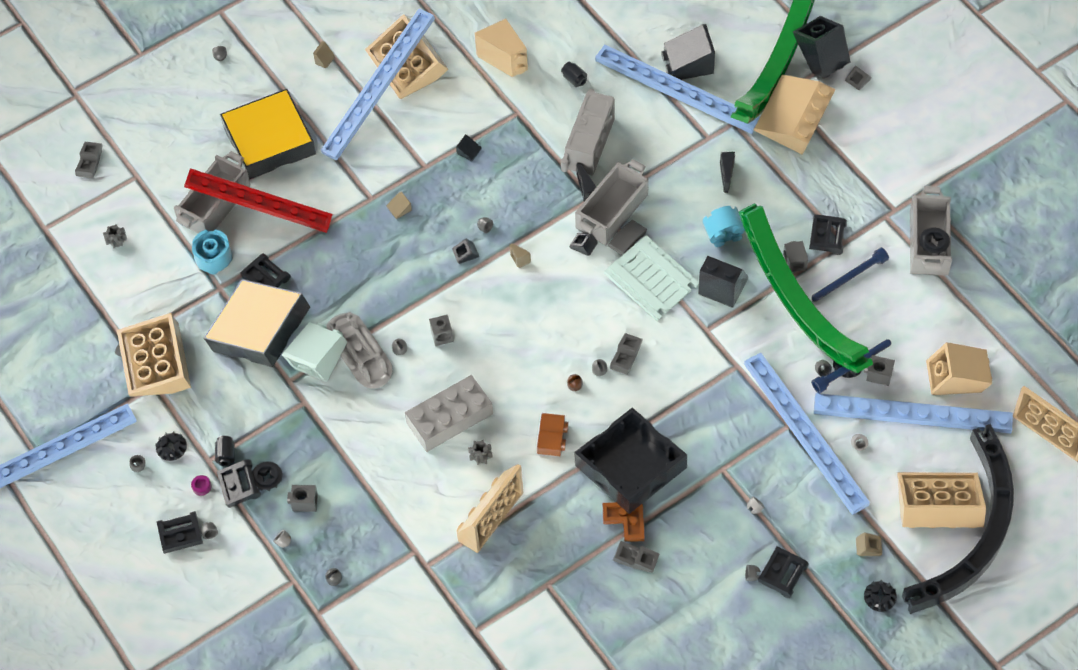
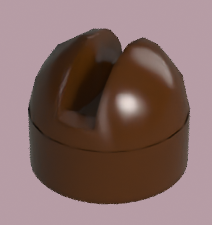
M577 374L570 375L567 380L568 388L571 391L580 390L583 386L582 378Z

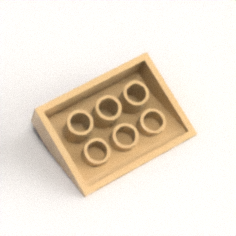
M404 14L365 49L377 67H379L411 21ZM423 36L390 83V86L397 96L402 99L435 82L449 69L425 36Z
M782 75L754 131L803 155L836 89L819 81Z
M172 313L117 330L130 397L172 394L191 388L179 323Z
M1023 386L1013 417L1078 462V422Z
M519 464L504 471L499 478L496 477L488 493L485 492L481 496L478 506L471 509L468 519L457 528L458 541L476 553L481 550L523 494L522 469Z
M898 472L902 527H984L986 505L978 473Z

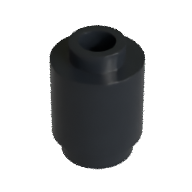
M569 61L562 67L561 73L563 77L572 85L579 87L586 83L587 73L576 63Z
M220 436L215 442V462L220 466H229L235 461V443L230 436Z

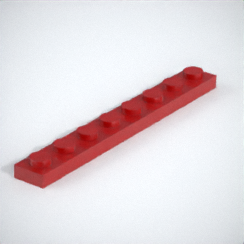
M191 168L184 184L185 188L325 233L328 232L333 216L331 213Z

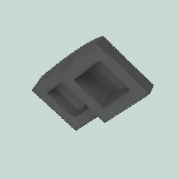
M84 142L79 153L80 160L75 169L76 176L94 178L102 152V143Z
M631 220L614 236L608 247L623 255L634 246L636 241L646 234L647 228Z
M624 333L618 344L617 352L610 363V369L628 375L643 339Z
M620 541L612 561L634 569L653 572L660 554L643 546L637 548Z

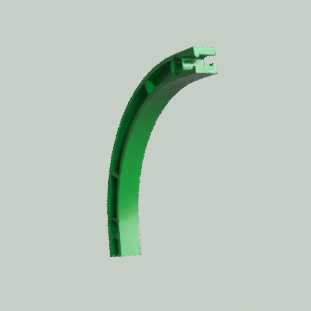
M793 0L780 36L763 71L751 89L744 96L736 100L734 106L737 109L735 112H732L731 118L748 124L763 112L781 76L785 75L798 47L793 31L807 24L815 0Z
M754 203L740 210L738 213L762 270L786 310L808 338L828 357L853 372L859 373L873 365L871 358L864 357L869 352L868 347L849 339L839 332L818 311L805 294L779 249L763 206H757Z

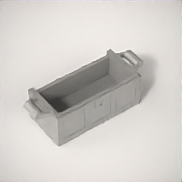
M593 89L588 90L565 146L564 157L561 159V171L567 172L571 170L576 172V164L581 163L588 175H594L615 120L614 97L595 93Z
M232 151L223 157L216 155L215 161L205 172L250 187L247 170L242 168L244 157ZM230 158V159H232V160L238 162V165L235 164V163H233V162H231V161H229V160H227V159ZM190 190L181 203L174 207L177 217L176 221L197 233L204 230L214 231L235 206V203Z
M634 159L624 165L617 162L575 212V228L583 233L593 234L598 242L606 246L648 196L649 179L643 176L646 166ZM629 166H631V167L635 168L636 170L640 171V173H638V172L634 171L633 169L629 168Z
M924 186L921 195H913L910 207V274L949 275L952 262L950 234L951 197L943 196L940 187ZM924 193H925V194H939V196H936V195H924ZM936 227L947 232L950 237V245L946 252H941L939 255L937 253L930 255V252L924 251L923 247L920 246L919 240L924 230ZM932 237L931 242L937 246L938 241H935Z

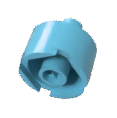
M731 206L720 207L711 212L712 216L709 218L707 216L703 218L702 222L710 242L715 247H721L730 240L737 242L743 238L742 234L745 229L737 207H734V209Z
M204 230L194 237L192 252L196 265L201 270L214 275L230 264L233 259L228 238L223 232L219 230Z

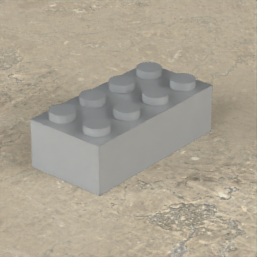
M470 375L406 411L405 417L407 425L425 451L428 452L493 415L492 402L477 381Z

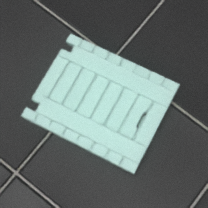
M647 235L604 271L608 278L656 321L662 317L658 313L660 310L666 314L692 291L689 287L690 284L695 288L699 285L698 280Z

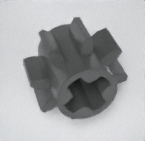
M117 224L108 226L106 232L103 233L106 245L111 244L113 248L123 246L124 240H127L124 227L119 228Z
M484 440L473 441V447H468L470 461L475 460L477 465L479 463L487 464L488 457H493L490 451L491 444L486 445Z

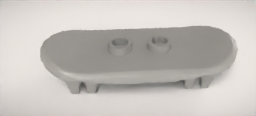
M351 312L333 317L326 327L328 330L336 329L343 333L347 344L340 356L356 380L364 387L371 389L380 388L387 384L392 375V364L360 317Z

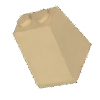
M507 19L475 32L476 55L480 59L511 77L528 70L527 48Z
M946 342L926 360L931 395L982 393L992 384L987 349Z

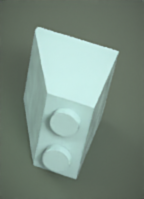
M309 322L283 352L282 356L294 369L327 382L347 341L343 337L342 332L336 329L328 330L321 323L313 324Z

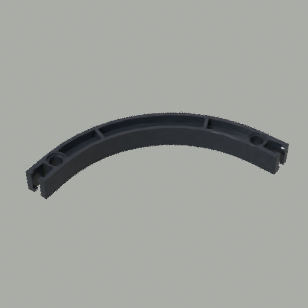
M991 424L985 425L984 432L981 433L983 438H987L986 442L978 434L981 432L979 428L973 429L970 436L989 483L991 498L987 527L974 549L953 568L934 578L904 588L902 598L904 602L909 601L908 611L910 614L938 605L966 590L989 568L1004 542L1012 516L1014 488L1007 456ZM926 591H932L935 595H929ZM920 596L921 598L917 601L913 599L908 600V598Z

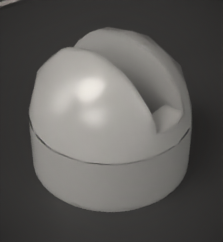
M855 434L851 439V445L856 450L862 451L867 448L868 439L862 434Z
M754 496L747 503L748 510L753 508L752 514H758L765 508Z
M282 530L277 534L273 542L280 547H287L290 544L291 536L288 532Z

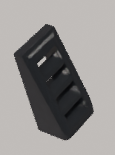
M734 151L721 152L720 170L724 193H728L735 163Z
M577 163L576 175L583 201H585L595 190L596 186L582 164Z

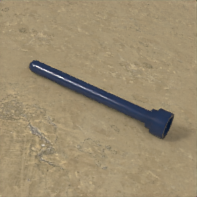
M878 248L870 259L813 294L811 297L812 301L820 300L874 264L885 263L889 260L888 253L884 248Z
M886 339L871 348L864 357L871 358L872 355L875 356L891 346V340ZM842 366L825 377H816L811 381L814 390L820 394L827 390L829 383L850 370Z

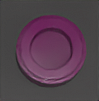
M199 475L192 480L191 488L196 495L204 496L211 491L212 484L207 476Z

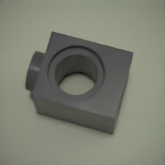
M791 241L784 244L783 255L791 272L807 270L808 257L803 241Z
M448 314L429 319L435 346L454 342Z
M872 355L873 365L864 369V373H867L866 381L889 386L895 360Z
M292 485L291 492H288L287 502L291 504L292 511L316 512L318 499L316 485ZM300 497H306L304 500H298Z

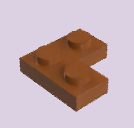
M616 502L602 503L603 524H623L624 542L645 540L643 504L629 514Z

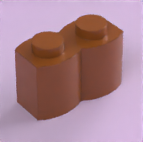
M541 414L537 454L561 456V451H565L566 439H563V435L568 433L569 422L565 421V415Z

